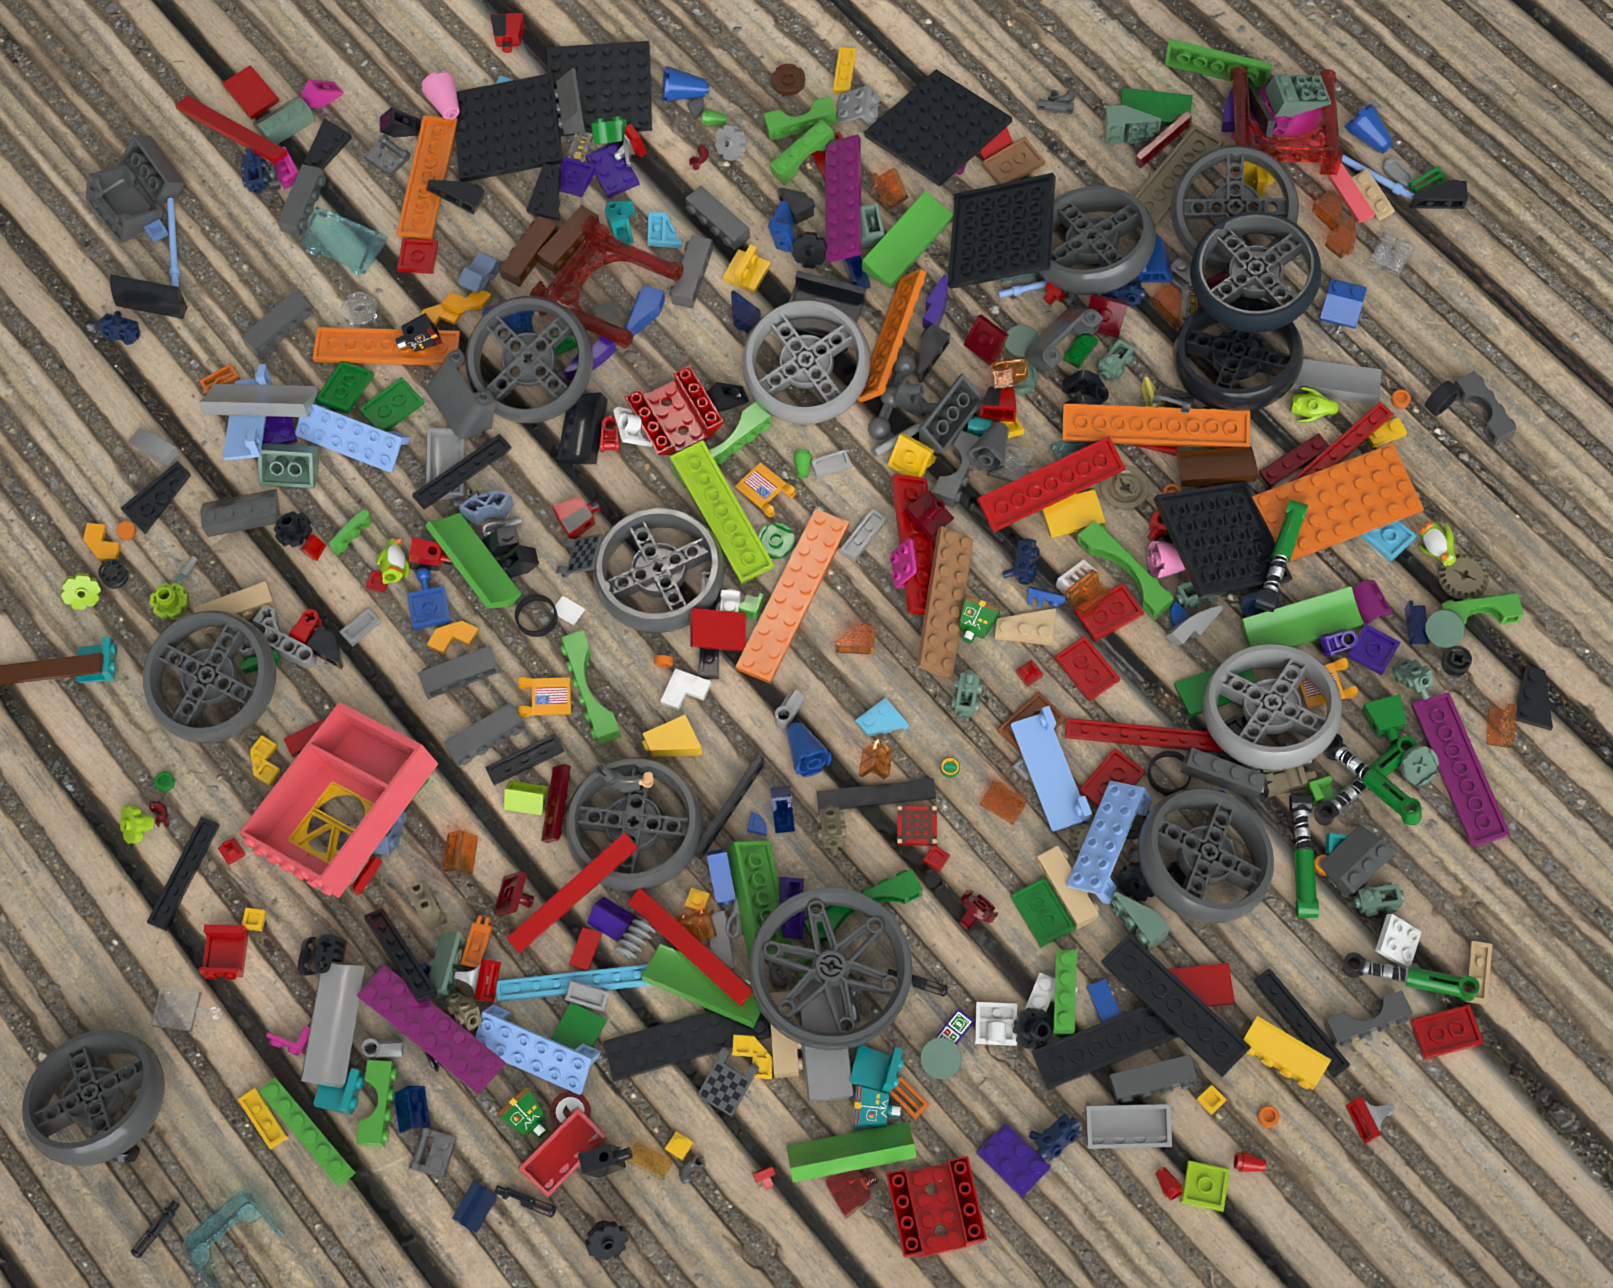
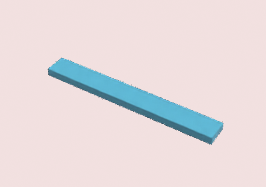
M648 964L498 980L496 986L497 1001L503 1002L566 995L571 980L604 990L650 986V984L643 982L641 976Z

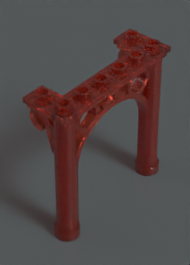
M1245 67L1233 68L1230 71V80L1233 86L1235 145L1260 149L1273 156L1279 162L1321 163L1319 175H1337L1344 149H1341L1339 143L1335 71L1326 69L1319 73L1331 104L1321 107V122L1314 130L1297 136L1273 134L1272 138H1266L1250 115L1248 70ZM1249 128L1254 132L1251 136H1249ZM1323 129H1324V137H1323L1322 135H1320V132H1321ZM1263 138L1268 143L1258 144L1254 140ZM1312 139L1319 142L1320 145L1311 146L1306 142ZM1232 169L1230 172H1239V171H1238L1237 169Z
M590 215L581 226L586 238L584 242L578 247L577 251L568 260L567 264L546 289L543 282L539 281L533 287L530 296L548 298L564 305L579 318L587 331L617 343L618 346L626 349L633 341V333L589 314L580 307L579 295L585 281L602 266L619 261L633 263L674 281H678L681 278L684 267L678 262L668 261L609 235L610 231L604 225L597 223L594 216ZM602 253L600 259L590 261L594 254ZM565 292H573V295L569 298L561 299ZM574 303L576 310L568 306ZM538 311L539 314H540V316H544V315H547V314H548V313H545V312H540V311Z

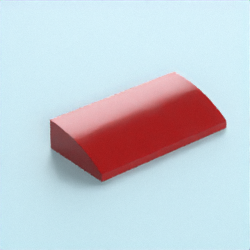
M577 1106L518 1166V1169L548 1198L580 1166L578 1153L597 1148L607 1136Z

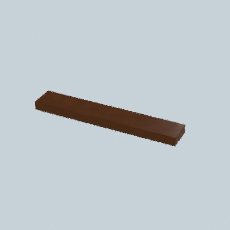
M95 653L0 665V685L102 673L104 655Z

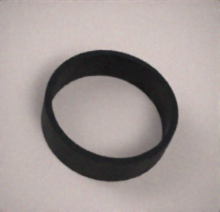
M534 594L523 598L518 603L515 609V620L519 629L524 634L531 637H541L554 629L558 620V614L552 600L544 595ZM533 601H544L554 609V616L550 624L537 631L523 628L519 624V614L522 608Z
M1163 751L1154 756L1148 768V780L1151 786L1157 792L1164 795L1185 790L1192 776H1189L1188 781L1182 787L1166 789L1159 786L1151 775V767L1158 759L1174 757L1183 762L1185 756L1176 751Z

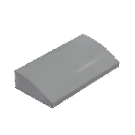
M427 427L425 485L464 459V439L457 437L452 429ZM464 483L439 500L463 497Z
M1170 1104L1085 1106L1088 1149L1172 1147Z

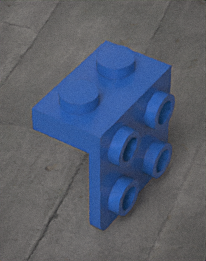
M784 200L777 207L775 215L769 221L768 228L776 249L784 252H793L795 249L792 247V244L795 241V237L791 228L794 220L788 203Z

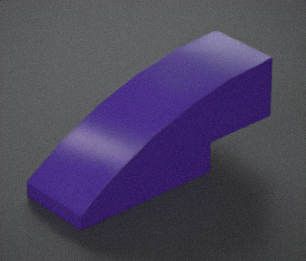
M1239 78L1229 92L1224 107L1221 132H1234L1237 126V118H1242L1244 109L1243 78Z
M945 274L926 300L925 310L927 312L922 320V327L928 329L931 324L939 327L943 319L948 292V281Z
M603 334L592 347V371L604 363L616 351L615 342ZM578 354L564 370L568 381L573 380L578 366Z
M779 877V905L803 892L804 879ZM805 910L792 916L781 926L783 938L803 939Z

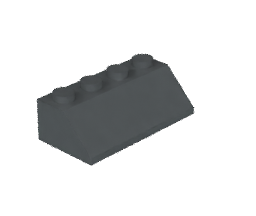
M134 135L120 162L122 165H127L134 172L136 177L134 182L149 203L156 202L162 206L167 203V198L174 199L179 195L185 182L151 136Z
M964 374L959 375L919 427V441L933 449L934 453L943 454L983 401L981 394Z
M277 489L203 503L200 510L201 524L207 537L276 524L281 518Z

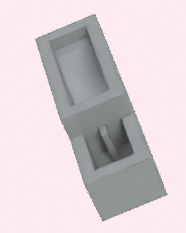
M138 429L127 442L152 460L159 461L166 467H169L179 455L175 446L142 429Z
M1223 607L1209 608L1189 616L1174 626L1165 637L1176 647L1183 644L1189 636L1192 638L1200 636L1222 611Z

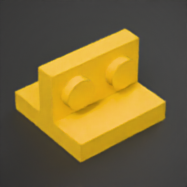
M1244 162V183L1252 186L1259 197L1262 198V194L1265 193V185H1273L1274 178L1261 167Z
M750 245L746 252L738 249L723 275V281L755 294L771 263L759 258L757 247Z
M901 433L887 466L903 475L923 478L926 469L935 462L937 457L933 455V449L907 434Z

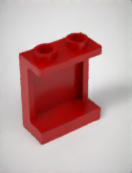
M204 924L203 932L206 934L203 965L199 967V973L205 979L214 980L217 977H224L227 980H236V977H243L249 934L248 929L244 925Z

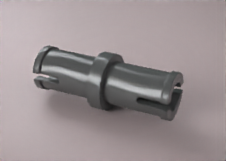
M1039 99L1038 110L1053 111L1054 114H1057V112L1073 114L1074 103L1059 102L1057 99L1054 101Z

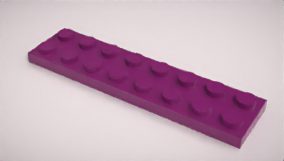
M858 134L829 142L826 145V260L828 263L862 254L861 138Z
M1444 693L1412 703L1411 707L1427 745L1438 757V771L1471 848L1509 837L1508 827L1450 693Z
M383 965L357 994L360 1000L478 1095L506 1064L502 1058L432 1002L426 1000L418 1003L404 980L386 965Z

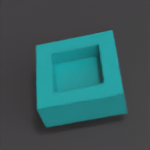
M1326 834V854L1331 853L1348 835Z

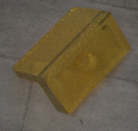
M636 1142L631 1150L633 1157L626 1160V1162L663 1181L673 1161Z

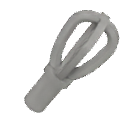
M520 517L504 522L493 521L486 523L482 531L484 536L487 537L495 530L486 531L495 528L514 527L522 524Z
M737 899L733 900V908L725 929L730 939H738L742 935V923ZM736 917V931L732 935L733 923Z

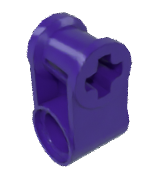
M1346 629L1317 637L1318 641H1321L1323 656H1330L1342 650L1352 648L1358 642L1357 634ZM1349 634L1350 640L1344 643V636Z

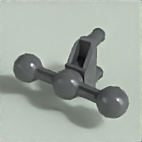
M898 355L896 362L893 364L896 374L892 384L887 386L884 394L880 396L883 404L880 414L868 424L869 435L876 440H883L890 434L891 426L888 419L893 408L899 407L915 416H925L930 414L938 404L927 403L922 397L925 392L923 384H912L908 380H904L906 376L911 375L915 371L916 363L911 355Z

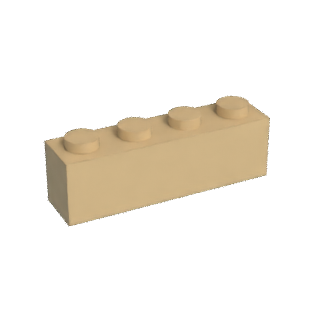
M266 581L193 608L195 613L212 610L225 611L249 620L257 615L261 608L270 606L274 609L276 605L271 590ZM209 627L202 629L204 634L214 633L223 627Z
M1056 846L1037 856L1036 863L1077 930L1095 921L1098 918L1099 908L1094 900H1090L1089 892L1069 888L1066 885L1073 867L1068 863L1069 858L1064 850L1061 851L1059 846Z
M790 991L770 993L778 1006ZM797 997L794 998L796 1003H798ZM783 1006L781 1011L784 1014H789L792 1009L789 1006ZM794 1015L791 1020L800 1025L799 1017ZM771 1025L775 1078L799 1076V1070H803L802 1057L798 1058V1050H802L801 1044L788 1039Z

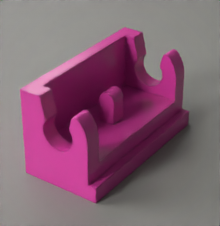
M287 151V156L274 164L277 176L284 190L293 186L298 175V171Z

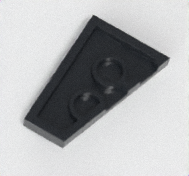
M324 118L304 164L323 170L352 139L351 134Z
M543 163L526 210L528 214L560 221L559 190L561 189V168L559 166Z
M1526 665L1512 720L1551 731L1553 724L1545 670Z

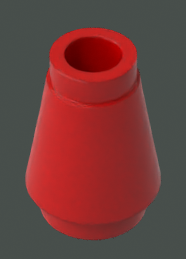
M1241 1151V1153L1236 1152L1233 1165L1234 1169H1237L1239 1172H1265L1266 1159Z
M1166 1167L1159 1169L1155 1173L1164 1196L1168 1197L1170 1201L1183 1194V1185Z

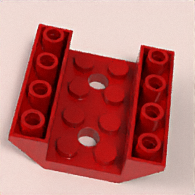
M690 365L674 372L675 380L645 395L639 389L624 396L634 415L641 418V427L658 455L672 456L702 440L705 442L724 423ZM664 401L672 402L668 407L662 405ZM681 429L689 431L686 435L679 434Z
M968 1156L950 1159L946 1164L907 1172V1169L886 1173L904 1258L926 1257L964 1249L987 1240ZM928 1184H935L937 1192L930 1195L925 1191V1187ZM936 1226H944L947 1230L944 1236H937L934 1232Z

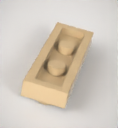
M1368 169L1352 177L1379 221L1395 212Z
M1477 941L1470 942L1467 976L1475 977L1480 984V989L1474 1000L1465 1002L1482 1005L1488 1003L1492 944ZM1466 985V992H1473V988Z

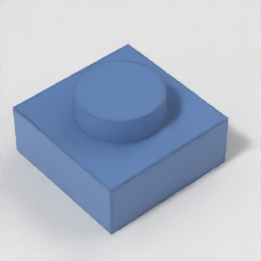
M160 219L144 226L153 243L169 235Z

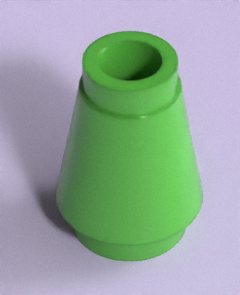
M710 109L703 110L702 124L706 126L726 125L727 115Z
M796 450L795 455H793L798 478L808 477L812 457L809 450Z

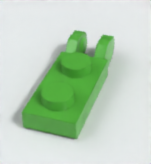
M363 509L357 513L329 542L333 554L338 556L341 552H344L352 539L357 538L362 529L369 527L372 519L368 510Z

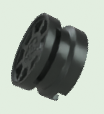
M117 559L106 560L100 565L98 570L100 579L110 589L121 588L129 578L127 569Z
M1462 646L1450 647L1442 658L1441 665L1443 670L1453 677L1464 675L1472 663L1471 653Z

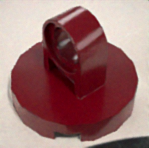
M966 890L960 898L961 903L968 911L959 924L966 930H969L978 919L992 923L998 916V912L994 913L995 907L989 900L980 894L977 897L972 895L973 891Z

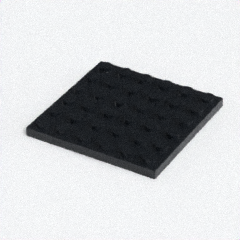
M649 41L547 47V74L553 73L555 88L557 89V81L569 70L575 68L580 91L585 132L564 135L563 128H560V136L593 134L591 124L595 123V119L605 118L606 122L612 121V117L617 116L627 119V125L632 124L637 132L653 131Z
M936 69L864 132V135L867 139L938 186H941L1013 121L1010 115Z
M553 73L456 91L459 114L456 117L458 121L455 133L459 179L461 182L540 168L543 166V163L550 165L563 163Z
M1054 173L955 194L948 272V287L950 289L1050 270L1056 181Z
M1246 481L1160 494L1153 498L1199 599L1261 588L1267 582L1266 577L1269 568L1272 566L1271 562L1274 560L1272 552L1275 541L1252 498L1253 494ZM1286 564L1284 566V575L1279 584L1288 583L1293 579Z

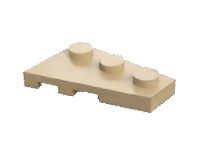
M1056 608L997 618L995 639L1052 646Z

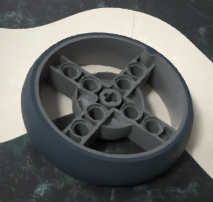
M1265 212L1242 213L1231 216L1216 224L1199 242L1190 267L1193 292L1202 308L1217 322L1244 332L1272 331L1296 320L1313 302L1320 286L1322 274L1319 253L1308 234L1291 220ZM1264 234L1279 238L1281 241L1271 248L1259 245L1247 247L1238 236ZM1218 248L1230 261L1228 278L1210 290L1204 275L1205 264L1210 254ZM1298 255H1301L1306 264L1307 279L1303 289L1295 297L1281 282L1284 275L1283 266ZM1240 296L1254 299L1264 297L1274 309L1248 311L1235 308L1229 304Z

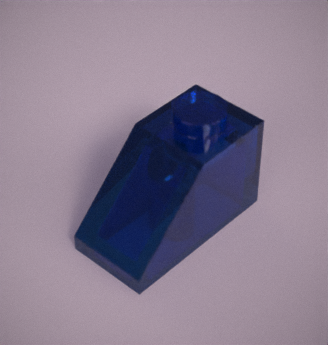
M733 290L731 292L733 324L738 330L748 333L761 319L760 309Z
M790 786L770 788L775 833L795 831Z

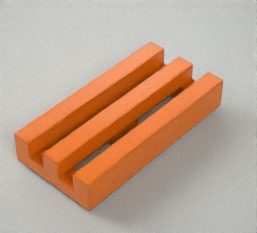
M230 363L199 380V383L207 394L213 384H233L235 381L240 380V377Z
M899 1076L897 1087L892 1088L889 1095L916 1120L930 1104ZM899 1083L923 1105L921 1108L898 1086ZM895 1089L917 1112L914 1113L892 1090Z

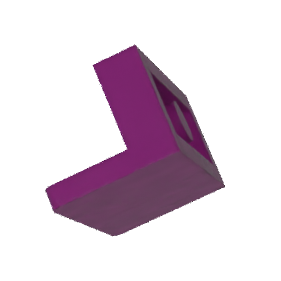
M1364 580L1352 589L1358 611L1366 624L1371 623L1379 616H1389L1393 613L1375 580Z

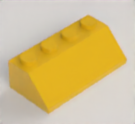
M1259 1016L1256 1017L1243 1039L1251 1046V1049L1246 1054L1250 1056L1255 1055L1261 1059L1264 1065L1268 1067L1273 1066L1280 1070L1279 1073L1284 1077L1295 1079L1304 1089L1310 1088L1313 1090L1331 1061V1059Z

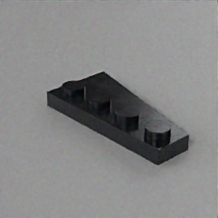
M177 461L120 509L146 534L187 482L191 474Z

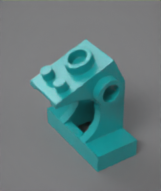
M629 200L606 202V219L616 247L619 248L634 243L628 219L629 216L635 215L633 202Z

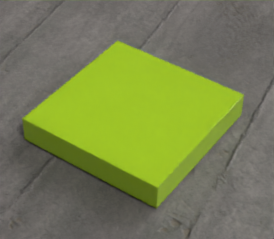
M1188 1160L1181 1203L1223 1212L1230 1169Z

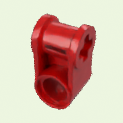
M607 416L602 421L601 453L605 451L620 452V432L614 416ZM609 426H615L613 429H607Z
M313 609L304 611L296 625L291 629L289 637L306 645L318 627H322V621L318 613Z

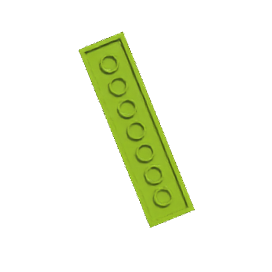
M702 440L670 456L672 464L710 531L717 539L740 584L742 585L773 569L775 565L704 441Z

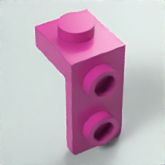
M304 1027L296 1044L267 1032L266 1037L270 1040L269 1044L277 1048L284 1046L293 1055L298 1056L299 1053L305 1055L310 1027Z

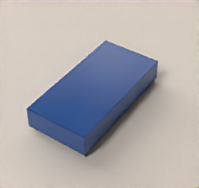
M1106 979L1086 987L1101 1023L1121 1015Z

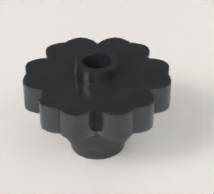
M805 232L803 236L798 235L792 244V247L795 249L792 252V256L797 263H802L804 268L813 269L816 265H822L826 259L827 243L823 237L818 238L815 232Z
M292 511L282 515L274 527V531L277 533L275 538L283 546L290 545L293 548L302 545L304 539H307L313 530L310 526V519L302 512L297 514Z
M1131 862L1128 867L1125 866L1121 869L1117 879L1121 883L1119 888L1125 896H1132L1135 901H1146L1148 897L1155 895L1143 877L1139 862Z
M1027 1008L1021 1011L1019 1014L1020 1019L1014 1020L1013 1033L1017 1035L1016 1042L1023 1048L1034 1050L1047 1045V1039H1051L1053 1036V1025L1049 1023L1050 1015L1042 1009Z
M602 1220L597 1222L587 1233L588 1239L585 1240V1246L589 1256H595L597 1260H609L612 1256H619L626 1249L625 1243L629 1238L624 1226H618L615 1221Z

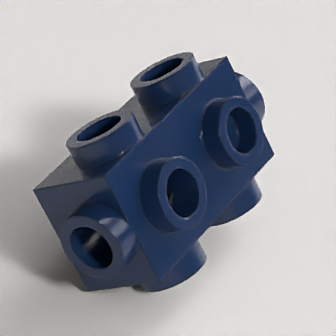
M252 148L245 149L246 155H242L243 163H241V170L245 174V177H242L244 188L247 187L249 192L258 194L266 189V184H269L268 175L264 172L267 162L260 155L253 153Z
M1132 280L1119 289L1100 295L1125 301L1127 306L1134 307L1137 304H1141V299H1144L1145 288H1141V281Z
M115 311L114 315L106 313L97 323V329L101 330L102 336L108 337L111 341L120 340L124 344L130 345L134 344L141 336L138 322L121 317L120 311Z
M1018 540L1016 559L1012 563L1013 568L1002 572L1005 579L1013 576L1022 585L1033 583L1037 574L1036 562L1040 556L1036 540Z
M1064 1113L1048 1129H1045L1042 1134L1033 1130L1030 1131L1029 1138L1035 1140L1034 1142L1038 1147L1037 1153L1044 1160L1048 1158L1051 1161L1059 1157L1068 1144L1076 1141L1081 1133L1079 1130L1081 1124L1074 1117L1070 1119Z

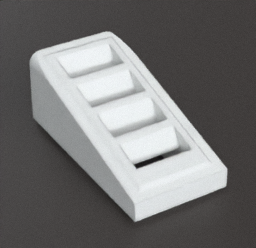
M1083 559L1058 578L1056 588L1069 598L1097 573V570Z

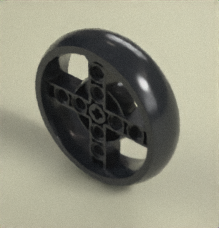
M1240 296L1229 304L1235 308L1248 311L1274 309L1270 303L1264 300ZM1202 307L1186 319L1179 329L1174 342L1173 363L1181 384L1199 402L1218 410L1254 411L1267 407L1282 398L1296 382L1303 365L1304 349L1300 333L1293 322L1273 330L1286 343L1289 349V354L1266 349L1257 332L1230 329L1219 336L1203 333V330L1219 322L1213 319ZM1187 354L1207 358L1212 361L1213 367L1219 373L1215 385L1200 377L1192 369L1188 362ZM1258 372L1276 376L1271 381L1257 387L1235 389L1238 380L1250 378Z

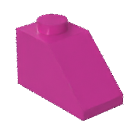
M308 80L300 97L310 108H323L342 96L344 92L334 81Z

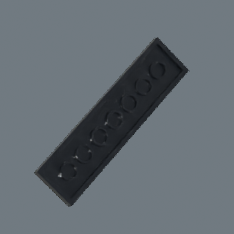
M1130 933L1101 960V964L1222 1078L1251 1049V1046Z
M1144 1005L1032 1050L1031 1054L1047 1090H1051L1179 1037Z
M708 1011L603 1042L612 1078L615 1082L720 1052L725 1047L731 1049L733 1048L734 1034L755 1036L758 1041L772 1036L768 1021L762 1012L754 1028H751L714 1011Z

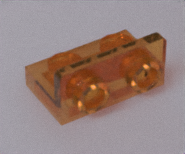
M992 781L989 790L980 802V806L1014 825L1026 807V799L1019 792L1010 791L1004 783Z
M702 908L696 910L694 914L688 915V912H684L676 916V919L700 941L717 936L712 920L713 909L707 910Z

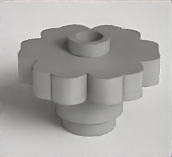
M732 124L719 128L715 135L717 140L715 147L718 154H723V158L729 161L742 157L746 151L745 146L747 144L744 132L742 130L738 131V126Z

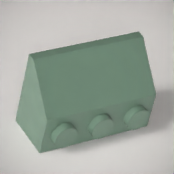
M295 97L255 121L253 125L262 137L277 145L315 122V119L306 102L301 97Z
M264 443L261 447L260 457H258L259 485L314 488L319 466L318 446Z
M462 932L441 933L440 939H437L435 943L436 955L435 958L431 959L429 967L431 973L428 978L437 991L436 998L445 999L455 993L458 979H455L454 975L455 972L461 971L462 966L460 963L467 942Z

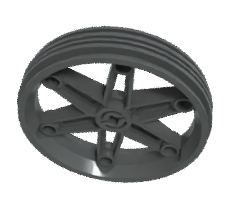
M833 887L818 888L799 893L784 901L762 923L751 949L749 965L750 983L755 1001L762 1014L785 1037L814 1049L843 1050L862 1045L874 1039L896 1019L909 993L912 980V957L902 928L882 905L853 890ZM824 905L847 907L864 914L870 919L837 944ZM813 907H819L821 909V912L818 914H814L811 912L810 909ZM807 909L813 949L771 941L776 931L789 918ZM817 922H822L831 949L821 951ZM877 924L880 929L873 931L869 925ZM882 932L886 934L893 947L897 963V977L856 962ZM865 934L867 936L866 940L847 959L842 951ZM772 947L777 950V953L769 955L766 950ZM785 952L813 958L812 967L783 957V954ZM764 959L805 974L778 1006L773 1001L766 985ZM830 965L834 966L832 972L828 971ZM850 969L878 979V984L848 978ZM814 978L820 985L796 1003L794 998ZM888 981L893 982L895 988L888 989L885 987V983ZM837 986L841 987L845 1015L841 1016L831 988ZM848 987L891 996L887 1005L875 1018L855 1029ZM822 993H825L838 1033L814 1031L797 1024L791 1018ZM789 1006L792 1011L789 1014H784L781 1008ZM843 1023H847L852 1029L850 1031H843L840 1026Z

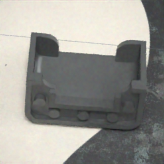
M127 165L89 174L86 189V200L89 206L120 243L128 241L145 230L144 226L157 219H162L163 215L161 205L154 202L149 206L135 189L134 181L136 177Z
M1077 307L1066 309L1027 347L1025 359L1047 380L1054 373L1053 368L1061 359V353L1055 346L1071 331L1078 337L1083 333H1087L1092 337L1098 331L1104 318L1093 309Z
M457 349L448 353L428 383L427 392L454 434L459 438L465 439L492 429L496 402L487 392L480 391L473 394L459 373V367L463 366L465 357L461 350Z

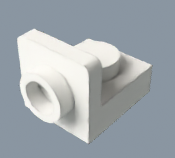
M735 589L721 590L720 611L739 613L740 591Z

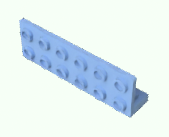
M266 364L258 365V372L255 373V379L235 381V384L271 385L272 379ZM229 415L223 452L224 460L260 457L266 416Z
M315 400L309 416L299 417L295 431L297 437L387 472H393L401 445L409 444L411 438L395 431L386 432L329 410V407L316 403Z
M1046 706L1041 709L1038 715L1011 723V729L1051 831L1055 832L1088 821L1092 812L1086 797H1081L1054 731L1056 721L1050 706Z
M1115 781L1109 782L1066 885L1069 888L1094 893L1102 903L1110 904L1117 887L1110 876L1136 813L1146 816L1153 800L1144 787Z
M494 1004L482 1012V1024L478 1026L475 1038L506 1063L580 1095L583 1093L590 1066L599 1059L600 1050L583 1043L574 1050L507 1021L511 1012Z

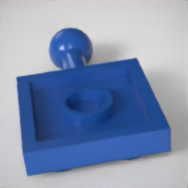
M420 567L416 571V578L421 581L422 590L407 593L414 630L451 622L445 586L429 588L428 580L431 577V572L427 567Z

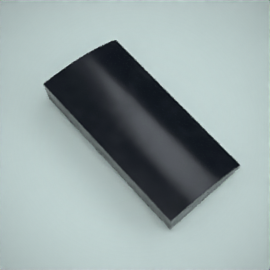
M110 275L111 293L116 306L180 319L184 318L188 307L179 287Z
M602 392L582 394L580 399L566 411L557 457L559 462L571 464L597 463L602 421L605 418L608 401Z

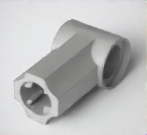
M791 689L781 706L776 709L775 724L780 729H787L792 724L793 718L805 700V696L801 692ZM782 715H785V716H787L788 718L783 720V719H780L779 717L782 716Z
M369 1038L362 1043L361 1051L367 1060L377 1061L378 1059L403 1058V1040H375ZM369 1047H377L374 1053H367Z

